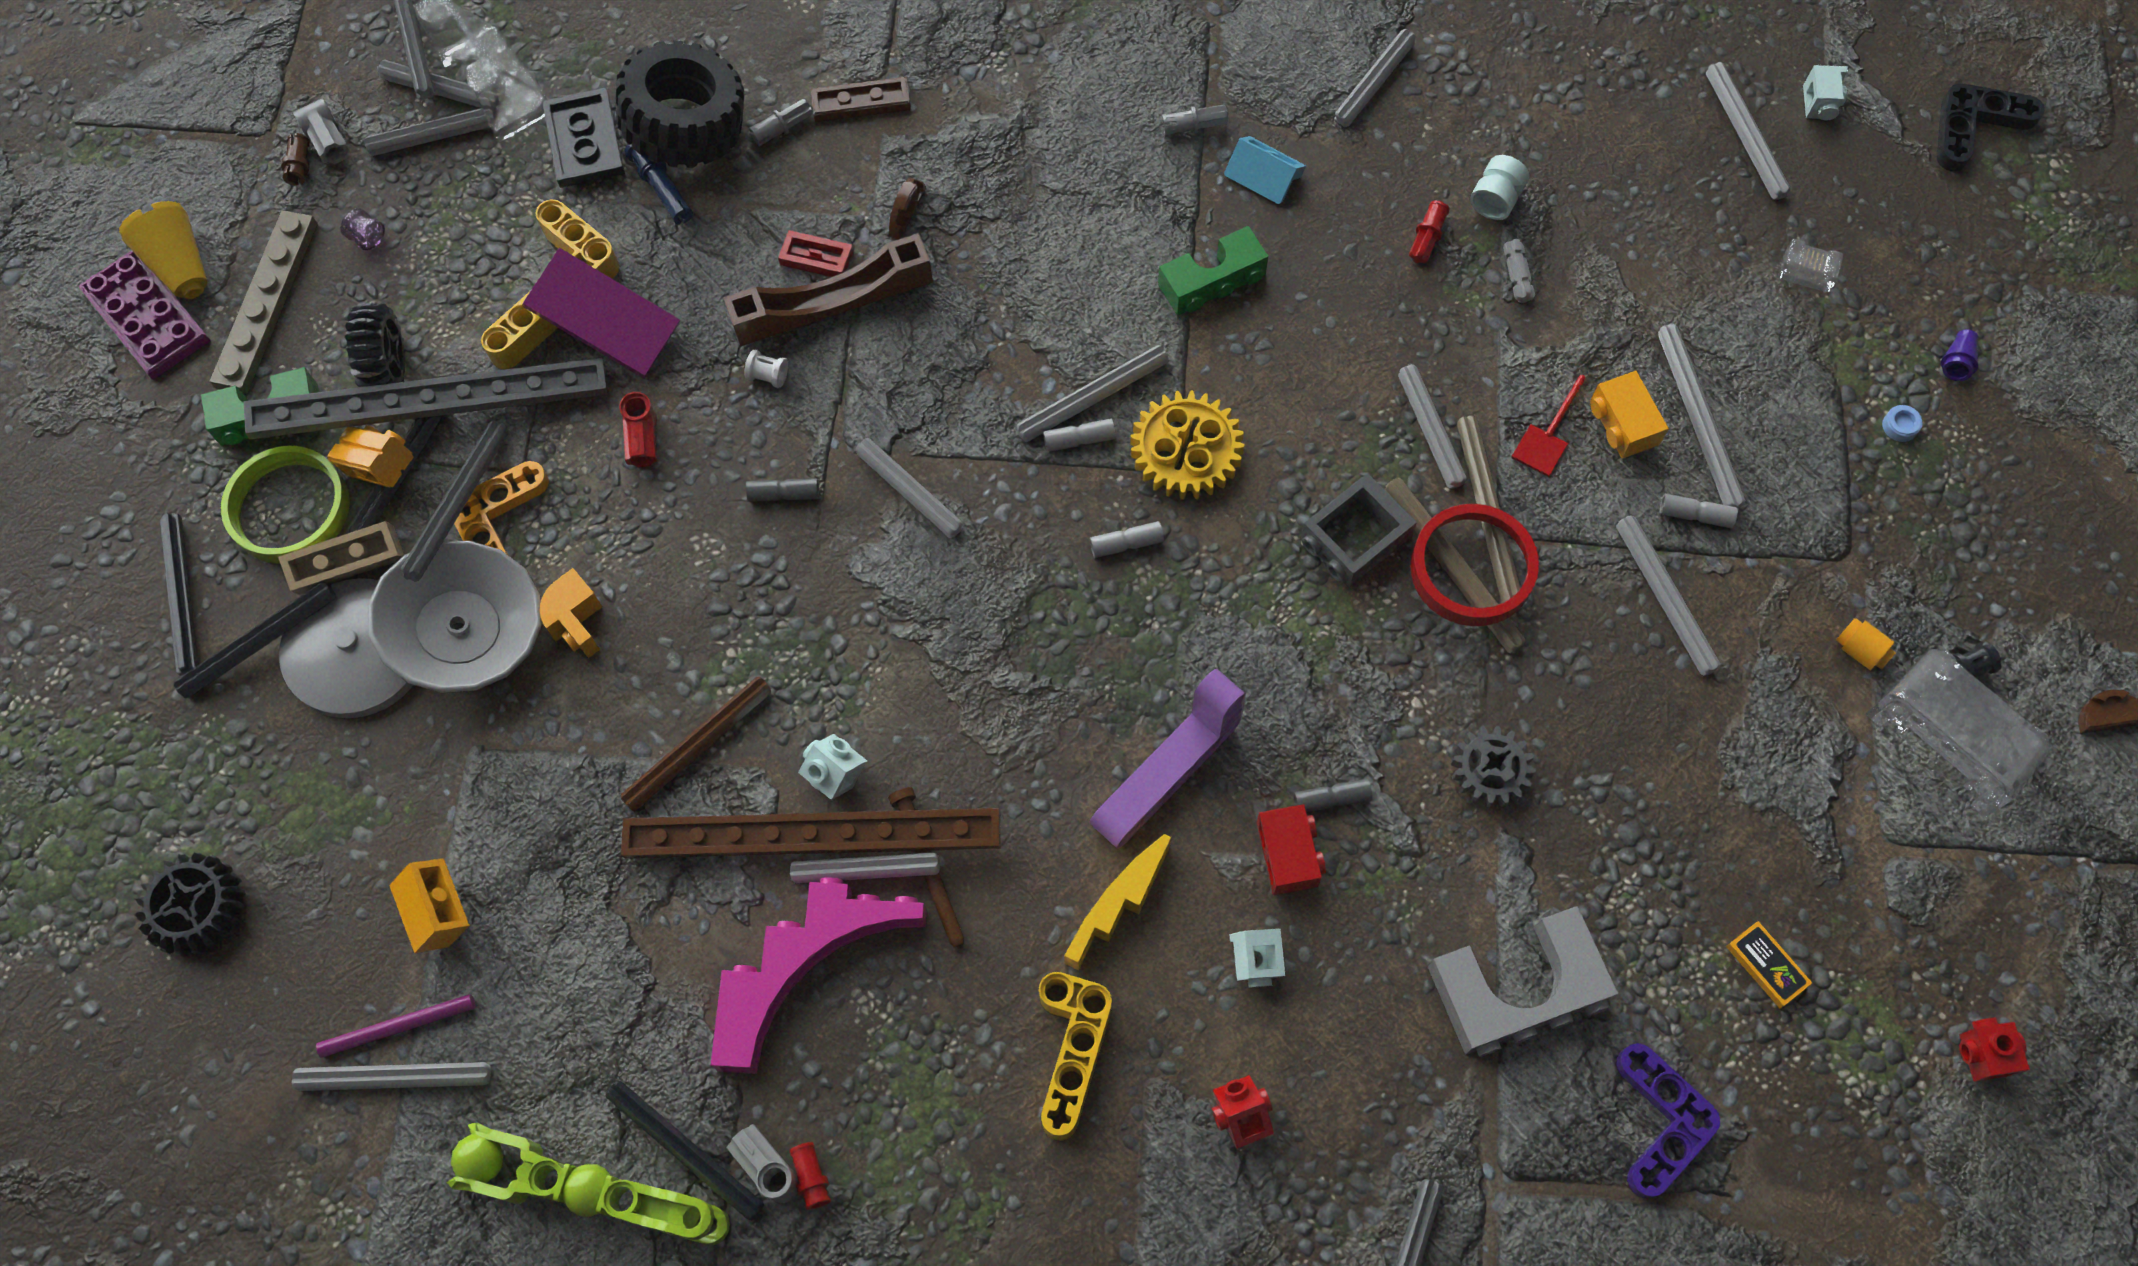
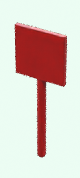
M1580 375L1547 432L1530 424L1511 458L1548 477L1550 476L1568 445L1567 442L1553 436L1582 386L1585 380L1584 375Z

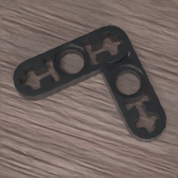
M1958 83L1949 88L1941 103L1937 161L1939 165L1949 171H1959L1966 166L1974 152L1976 121L2028 130L2033 128L2044 115V104L2037 97L1969 84ZM1960 99V102L1964 105L1960 110H1957ZM1985 102L1996 103L2001 111H1991L1987 108ZM1949 123H1960L1965 128V132L1954 131ZM1955 144H1958V146L1956 147V157H1955V156H1954V152L1951 151V149L1953 148V146H1954Z

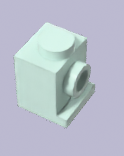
M1813 66L1803 85L1806 118L1831 120L1839 115V107L1844 105L1847 97V88L1842 86V81L1848 72L1846 66Z
M1281 929L1248 930L1229 934L1230 942H1233L1237 981L1248 980L1249 988L1272 986L1271 978L1285 976ZM1254 955H1255L1256 958H1257V964H1256V966H1255V957H1254Z

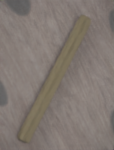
M1475 416L1462 417L1458 421L1457 428L1476 503L1500 509L1477 418ZM1481 521L1501 603H1504L1520 590L1507 534L1502 529Z
M1395 478L1386 485L1385 491L1417 522L1414 531L1419 536L1423 527L1432 517L1401 478ZM1438 528L1434 531L1426 546L1470 604L1475 608L1499 605L1442 530ZM1509 618L1496 624L1487 625L1507 652H1515L1524 645L1525 638Z

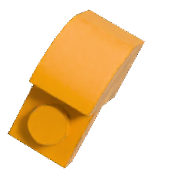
M572 568L554 581L543 594L540 603L541 620L555 641L563 638L574 652L580 648L590 658L600 650L592 636L581 623L602 608V605L594 592Z

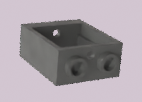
M1366 473L1304 523L1301 539L1303 546L1311 555H1318L1323 560L1330 575L1337 581L1342 580L1350 588L1408 541L1413 535L1417 522ZM1357 500L1389 534L1353 562L1321 528Z

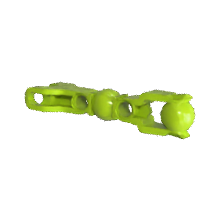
M480 1123L468 1124L471 1135L460 1140L452 1151L451 1166L455 1177L446 1183L454 1190L479 1193L513 1204H521L528 1197H539L566 1204L572 1213L580 1217H591L600 1213L705 1245L721 1243L729 1232L730 1221L728 1214L724 1210L710 1205L701 1199L629 1180L618 1179L611 1176L605 1168L598 1164H585L579 1167L567 1163L564 1165L543 1156V1149L540 1144L524 1137L490 1129ZM501 1145L521 1150L520 1158L524 1161L516 1170L517 1180L511 1181L507 1188L486 1184L494 1179L503 1167L504 1153ZM556 1170L558 1174L557 1182L551 1189L547 1190L545 1179L551 1171ZM631 1190L633 1202L627 1210L621 1211L619 1200L625 1192ZM715 1216L717 1220V1228L713 1233L707 1235L712 1227L713 1219Z

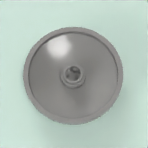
M360 578L331 584L330 586L336 594L335 600L282 635L279 663L283 678L297 698L321 714L336 718L368 716L391 706L401 699L413 686L382 663L368 636V604L379 580Z

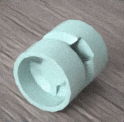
M1497 155L1491 158L1483 172V178L1478 181L1470 196V203L1479 214L1489 219L1503 220L1507 218L1530 178L1528 169L1523 163L1511 156Z

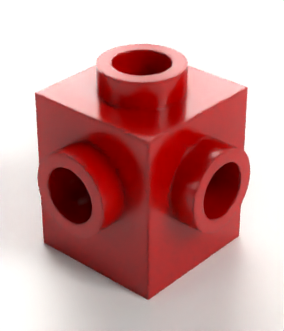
M1996 1017L1971 1022L1973 1029L1959 1034L1961 1039L1959 1045L1960 1053L1964 1062L1969 1065L1974 1082L2011 1077L2030 1070L2025 1055L2027 1051L2026 1042L2022 1034L2017 1031L2015 1022L1999 1024Z
M1250 1075L1232 1080L1226 1085L1213 1089L1217 1106L1211 1108L1213 1117L1220 1131L1227 1129L1237 1149L1274 1134L1268 1113L1273 1111L1269 1096L1264 1087L1257 1089Z

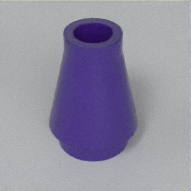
M1969 329L1959 331L1956 339L1942 358L1941 367L1947 378L1955 381H1964L1977 371V343L1979 336L1975 331Z

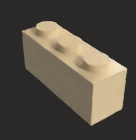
M384 521L279 556L278 559L290 591L303 594L320 582L325 581L330 585L395 563L404 556L394 526Z

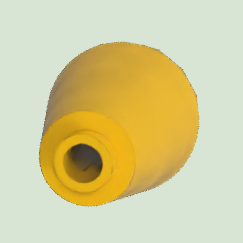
M172 201L156 202L151 204L154 210L143 214L138 209L131 213L119 227V233L122 236L123 242L175 296L185 297L186 299L200 296L207 285V278L188 213L184 210L183 206Z

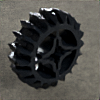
M376 302L353 307L347 317L348 322L345 325L347 334L345 339L347 341L346 351L348 352L347 362L350 363L351 374L355 377V384L358 387L405 382L406 350L403 344L404 338L401 335V326L398 325V320L393 310L387 307L386 304H377Z
M194 852L191 858L185 854H178L176 864L170 860L164 861V871L161 873L157 870L151 871L154 878L151 884H141L142 889L147 892L146 895L135 899L138 905L144 907L134 915L137 917V920L143 922L138 929L142 934L148 936V942L155 947L159 946L160 950L167 954L175 952V954L181 957H188L190 952L196 955H203L205 946L212 949L218 948L217 938L219 936L231 938L230 932L227 929L230 924L240 925L239 919L234 916L236 912L246 910L244 904L238 900L247 894L243 888L238 886L242 880L239 875L233 873L231 865L226 862L222 863L216 856L208 855L206 857L201 853ZM196 878L211 879L206 884L199 883L193 887L188 884V881ZM187 922L194 926V928L183 932H173L171 930L173 926L177 924L182 926Z

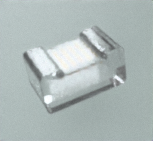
M1792 239L1785 250L1778 278L1823 292H1830L1838 279L1844 254L1834 250L1828 252L1806 245L1803 241Z

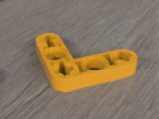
M527 461L477 485L464 506L470 507L471 514L465 517L462 509L454 523L462 540L472 541L477 533L488 532L490 533V539L485 545L500 549L508 555L491 520L545 492L549 479L543 467L537 462ZM533 474L536 480L532 484H529L527 476ZM514 481L520 490L518 492H516L513 486L511 485V483ZM505 488L508 490V495L503 501H490V496L496 489ZM481 498L487 505V507L484 509L482 508V505L479 502V499Z

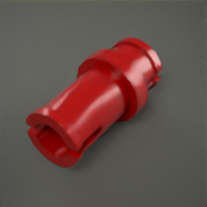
M806 1142L789 1150L799 1184L796 1186L799 1196L804 1197L806 1210H814L831 1202L830 1196L827 1193V1187L830 1184L827 1176L822 1175L814 1149V1142Z

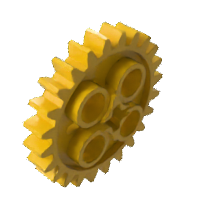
M1192 390L1189 392L1187 399H1183L1179 391H1176L1175 400L1170 401L1165 394L1162 395L1161 406L1151 401L1149 406L1150 413L1141 410V422H1134L1133 432L1135 434H1132L1130 437V445L1134 446L1131 448V458L1137 459L1135 461L1136 471L1144 470L1142 480L1146 482L1154 478L1153 490L1156 491L1164 485L1166 486V496L1168 497L1174 490H1179L1180 498L1183 500L1187 491H1192L1195 499H1199L1200 489H1204L1209 495H1212L1214 483L1224 488L1226 483L1225 477L1233 479L1236 471L1234 467L1241 466L1242 457L1240 455H1243L1245 444L1240 443L1243 441L1244 432L1237 430L1239 428V419H1230L1231 408L1220 411V399H1217L1212 404L1207 403V393L1200 400H1196ZM1194 420H1199L1193 432V442H1190L1187 447L1183 465L1180 470H1176L1175 467L1181 458V449L1187 443ZM1171 422H1180L1183 426L1173 427L1169 424ZM1209 432L1215 434L1217 437L1206 438L1202 434ZM1160 451H1168L1172 453V455L1169 457H1161L1157 453ZM1193 462H1201L1205 464V466L1202 468H1195L1190 464Z

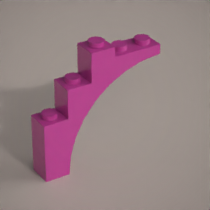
M825 877L820 879V883L809 882L805 928H801L800 923L793 921H779L777 926H766L761 972H757L756 967L749 965H735L733 971L722 970L710 1065L717 1072L757 1074L763 1042L772 1020L791 989L814 965L838 948L864 936L895 928L926 927L927 911L924 903H918L917 898L909 896H898L895 898V901H880L879 896L870 894L858 895L857 900L852 899V891L849 885L843 884L841 879Z

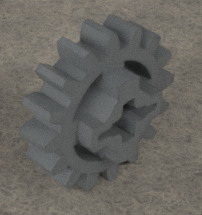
M1482 726L1477 732V737L1469 732L1464 738L1465 743H1458L1455 749L1458 755L1454 756L1451 760V766L1459 769L1453 773L1452 779L1463 781L1459 792L1462 794L1471 791L1473 793L1471 797L1472 803L1478 801L1479 798L1485 799V807L1490 808L1494 800H1497L1501 808H1504L1509 802V797L1517 802L1522 797L1521 791L1527 792L1532 783L1527 778H1532L1536 769L1527 765L1531 763L1534 755L1532 753H1523L1522 750L1527 742L1525 740L1518 743L1514 742V731H1510L1507 736L1501 735L1500 726H1496L1492 734H1489L1485 726ZM1470 754L1472 756L1471 761L1475 764V770L1473 772H1471L1469 768ZM1514 761L1517 767L1516 779L1514 778L1515 773L1511 769L1512 762ZM1502 762L1499 769L1493 768L1483 772L1487 765L1493 766Z

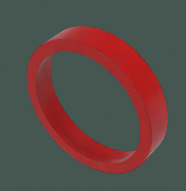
M1462 504L1441 511L1426 523L1414 546L1410 567L1415 589L1423 602L1432 611L1442 618L1457 624L1487 626L1506 620L1524 605L1538 577L1539 558L1531 535L1513 516L1488 505ZM1460 520L1483 521L1502 529L1514 539L1524 555L1527 565V575L1524 584L1512 598L1492 607H1468L1450 600L1434 586L1426 571L1424 560L1425 548L1432 533L1448 523Z

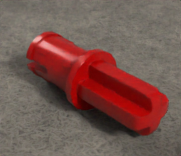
M1432 201L1428 206L1423 222L1416 227L1417 236L1409 252V256L1414 263H1426L1435 243L1442 237L1441 228L1450 211L1449 206L1442 201Z

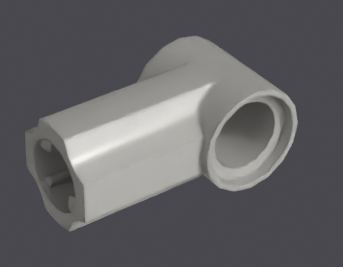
M323 98L293 112L306 137L311 139L324 163L337 164L345 160L349 149L341 133L336 127L338 124Z
M752 1124L742 1129L731 1139L730 1144L726 1148L755 1182L762 1195L777 1203H787L794 1199L798 1193L796 1186L799 1184L796 1172L788 1166L756 1125ZM779 1172H785V1186L778 1192H772L770 1189L772 1177Z

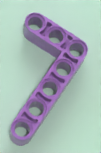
M1218 669L1211 671L1195 690L1190 716L1104 802L1092 816L1089 824L1117 849L1127 843L1237 728L1241 721L1246 693Z

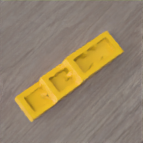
M1162 835L1139 854L1108 886L1082 922L1064 955L1066 965L1079 970L1095 936L1109 942L1125 908L1134 913H1140L1169 851L1170 836Z

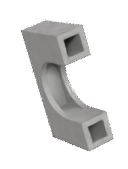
M1578 906L1545 917L1534 927L1551 965L1554 978L1551 995L1547 1002L1540 1006L1518 1008L1508 1005L1497 998L1489 989L1470 945L1434 958L1428 965L1429 972L1465 1055L1477 1051L1479 1057L1501 1049L1499 1042L1513 1037L1515 1043H1520L1538 1035L1536 1028L1549 1024L1551 1029L1554 1030L1574 1021L1572 1015L1585 1010L1587 1016H1592L1610 1008L1608 1001L1614 998L1618 992Z

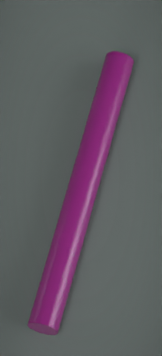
M468 994L316 1043V1050L319 1057L323 1058L475 1009V1001L472 994Z

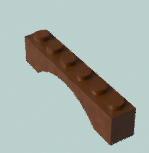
M917 233L885 244L879 251L861 264L826 280L789 288L753 287L723 297L741 347L933 283L929 257L920 235Z

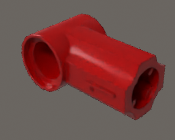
M641 392L628 393L621 399L619 405L620 413L623 417L625 462L627 465H634L636 467L650 466L652 463L657 462L656 413L645 394ZM640 409L645 410V412L642 415L632 417V414L635 411Z

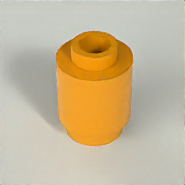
M1854 618L1836 639L1843 646L1841 649L1870 671L1875 665L1882 670L1896 654L1891 649L1895 641L1866 620L1862 623L1857 618Z

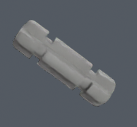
M1513 239L1506 242L1503 249L1505 257H1508L1506 262L1511 284H1514V297L1519 303H1525L1534 299L1535 292L1533 285H1530L1532 279L1527 258H1524V245L1519 239Z

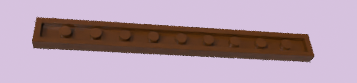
M999 808L623 818L621 856L625 859L1001 849V811Z

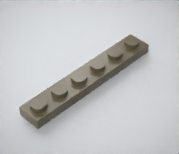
M281 211L209 381L214 388L223 389L236 385L243 394L248 393L318 224L313 216Z

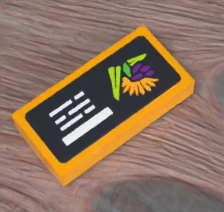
M1759 921L1726 946L1779 1009L1812 984L1811 980Z

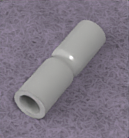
M1112 418L1081 424L1078 427L1069 426L1043 431L1047 452L1076 447L1080 444L1087 445L1116 439Z
M1665 493L1661 500L1659 513L1661 515L1686 520H1698L1702 523L1733 528L1737 519L1738 509L1737 507L1706 501L1699 502L1696 499Z
M1157 521L1132 527L1126 531H1115L1090 537L1089 540L1093 557L1098 558L1123 552L1129 548L1136 549L1164 542L1160 522Z

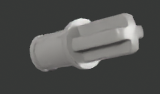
M802 99L781 112L777 110L772 111L773 115L749 127V131L755 143L760 147L782 133L788 134V128L808 118L813 112L809 103Z
M1225 105L1195 109L1193 106L1189 111L1162 114L1163 124L1177 122L1176 125L1164 126L1165 136L1194 130V133H1198V129L1226 125L1228 123L1227 108Z

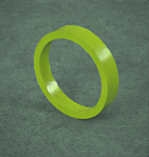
M300 446L275 447L251 457L229 479L221 500L222 521L228 534L248 554L261 561L280 564L279 556L337 537L348 516L349 492L343 477L331 462L320 453ZM306 465L321 470L331 478L335 489L331 512L322 526L311 536L299 543L282 548L259 547L248 540L241 526V507L246 494L261 477L284 466Z

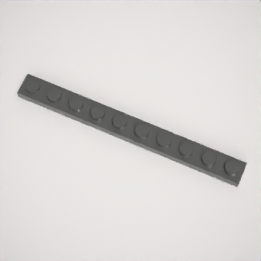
M597 358L243 401L245 433L249 439L601 396L608 395L603 359Z

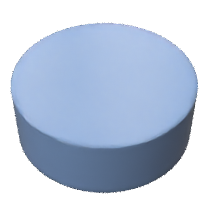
M1898 405L1890 409L1882 422L1886 435L1899 442L1913 439L1921 430L1923 424L1918 411L1906 405Z

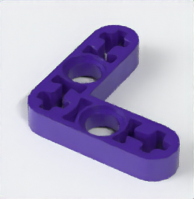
M1636 1043L1629 1045L1619 1053L1616 1062L1618 1072L1671 1121L1628 1171L1627 1181L1630 1189L1639 1197L1648 1199L1659 1196L1673 1183L1715 1135L1720 1127V1117L1715 1107L1651 1048L1644 1044ZM1628 1055L1631 1057L1641 1055L1644 1058L1641 1065L1649 1074L1656 1069L1661 1074L1653 1078L1649 1085H1646L1644 1080L1650 1076L1642 1069L1631 1070L1629 1066L1632 1060ZM1661 1081H1670L1676 1086L1678 1098L1675 1102H1665L1660 1098L1657 1089ZM1687 1098H1689L1692 1103L1687 1105L1686 1108L1695 1115L1703 1112L1706 1115L1704 1124L1708 1128L1701 1127L1695 1129L1692 1125L1695 1118L1687 1110L1678 1114L1675 1109L1683 1105ZM1666 1139H1677L1683 1145L1684 1156L1680 1161H1673L1665 1155L1663 1145ZM1658 1162L1671 1170L1669 1174L1665 1168L1658 1171L1653 1177V1182L1657 1185L1656 1187L1650 1185L1644 1188L1640 1183L1643 1180V1176L1639 1171L1647 1172L1653 1169Z

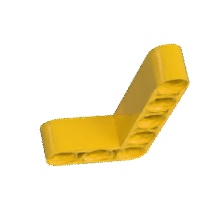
M546 200L537 207L536 218L548 241L611 279L617 275L620 268L619 262L610 242L558 200ZM529 292L482 335L481 344L493 365L499 369L506 370L516 366L558 328L523 307L522 303Z

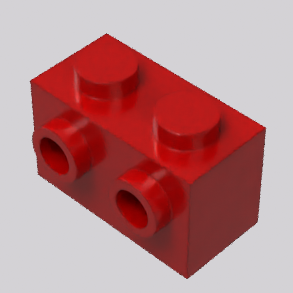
M1304 804L1259 812L1257 828L1273 896L1317 888L1322 879L1321 875L1326 874V866L1322 852L1315 851L1313 838L1317 837V829L1313 815L1307 816Z

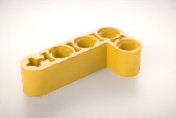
M1052 972L1042 978L1039 984L1041 1005L1049 1013L1070 1019L1042 1109L1041 1121L1045 1133L1050 1138L1062 1141L1070 1138L1077 1129L1110 1019L1112 998L1107 988L1098 983L1062 972ZM1061 985L1065 987L1068 994L1062 1001L1053 1002L1047 998V990L1051 986ZM1098 996L1105 1002V1007L1098 1013H1090L1086 1011L1083 1004L1087 998ZM1082 1033L1088 1034L1094 1040L1092 1048L1084 1052L1078 1051L1072 1046L1073 1038ZM1070 1071L1078 1073L1083 1079L1081 1086L1075 1090L1063 1088L1060 1084V1079L1065 1073ZM1055 1095L1068 1101L1065 1114L1066 1119L1070 1123H1062L1060 1129H1055L1053 1120L1049 1118L1050 1115L1057 1116L1061 1107V1099H1054Z

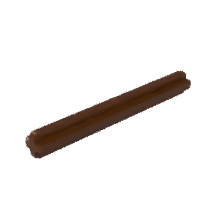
M761 677L753 679L621 793V800L632 811L641 807L771 693V688L767 682Z

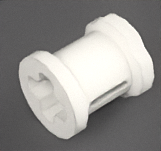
M752 350L745 364V379L753 381L756 378L771 382L773 387H782L787 376L788 359L779 358L777 360L761 355L760 351Z

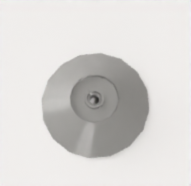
M473 541L443 542L424 575L417 582L410 579L406 580L402 576L401 567L409 553L404 555L380 577L368 604V636L382 663L407 683L440 693L474 691L507 677L531 654L542 626L540 594L527 570L502 550ZM455 623L464 624L463 628L459 630L451 628Z

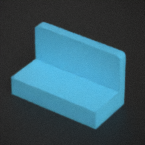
M1248 136L1239 138L1224 175L1267 199L1280 204L1283 202L1292 181L1301 178L1306 165Z

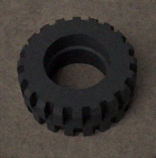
M673 40V44H665L662 41L655 43L654 47L649 48L645 46L639 49L637 56L632 54L624 62V65L617 74L616 122L622 137L629 145L632 144V148L640 155L646 154L649 160L658 164L660 161L666 162L670 167H677V164L686 165L687 168L696 167L697 163L703 162L706 165L714 162L716 156L719 158L723 157L739 140L743 123L744 87L738 72L735 69L733 70V66L725 58L720 59V55L710 48L707 51L702 49L700 44L693 42L691 45L683 44V41ZM668 99H684L697 103L700 107L682 110L664 106L659 102Z

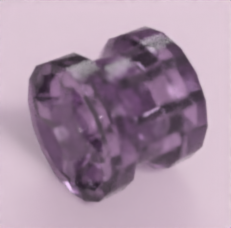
M361 208L348 212L340 226L341 234L348 240H355L356 245L365 251L377 247L385 234L384 224L378 219L371 218L368 212Z

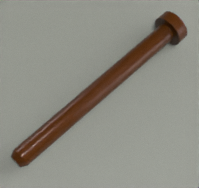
M912 787L897 790L888 796L891 806L898 807L899 811L915 810L912 801L916 798ZM915 851V854L931 853V851ZM940 874L924 875L949 943L954 948L963 945L964 936Z

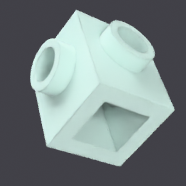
M832 734L821 741L814 740L803 753L805 760L798 773L808 780L815 789L833 800L854 787L867 760L853 750L845 740Z

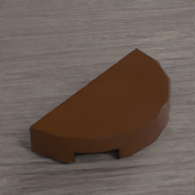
M909 178L900 188L890 215V237L900 239L903 236L926 190L923 181Z
M2107 690L2096 694L2081 709L2078 719L2080 734L2138 725V699L2128 695L2130 693L2125 690Z

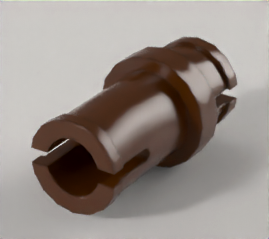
M294 133V142L292 134L287 137L286 156L282 159L281 168L284 171L283 180L290 185L297 186L298 178L299 183L302 185L305 182V175L309 172L307 153L310 140L303 134Z

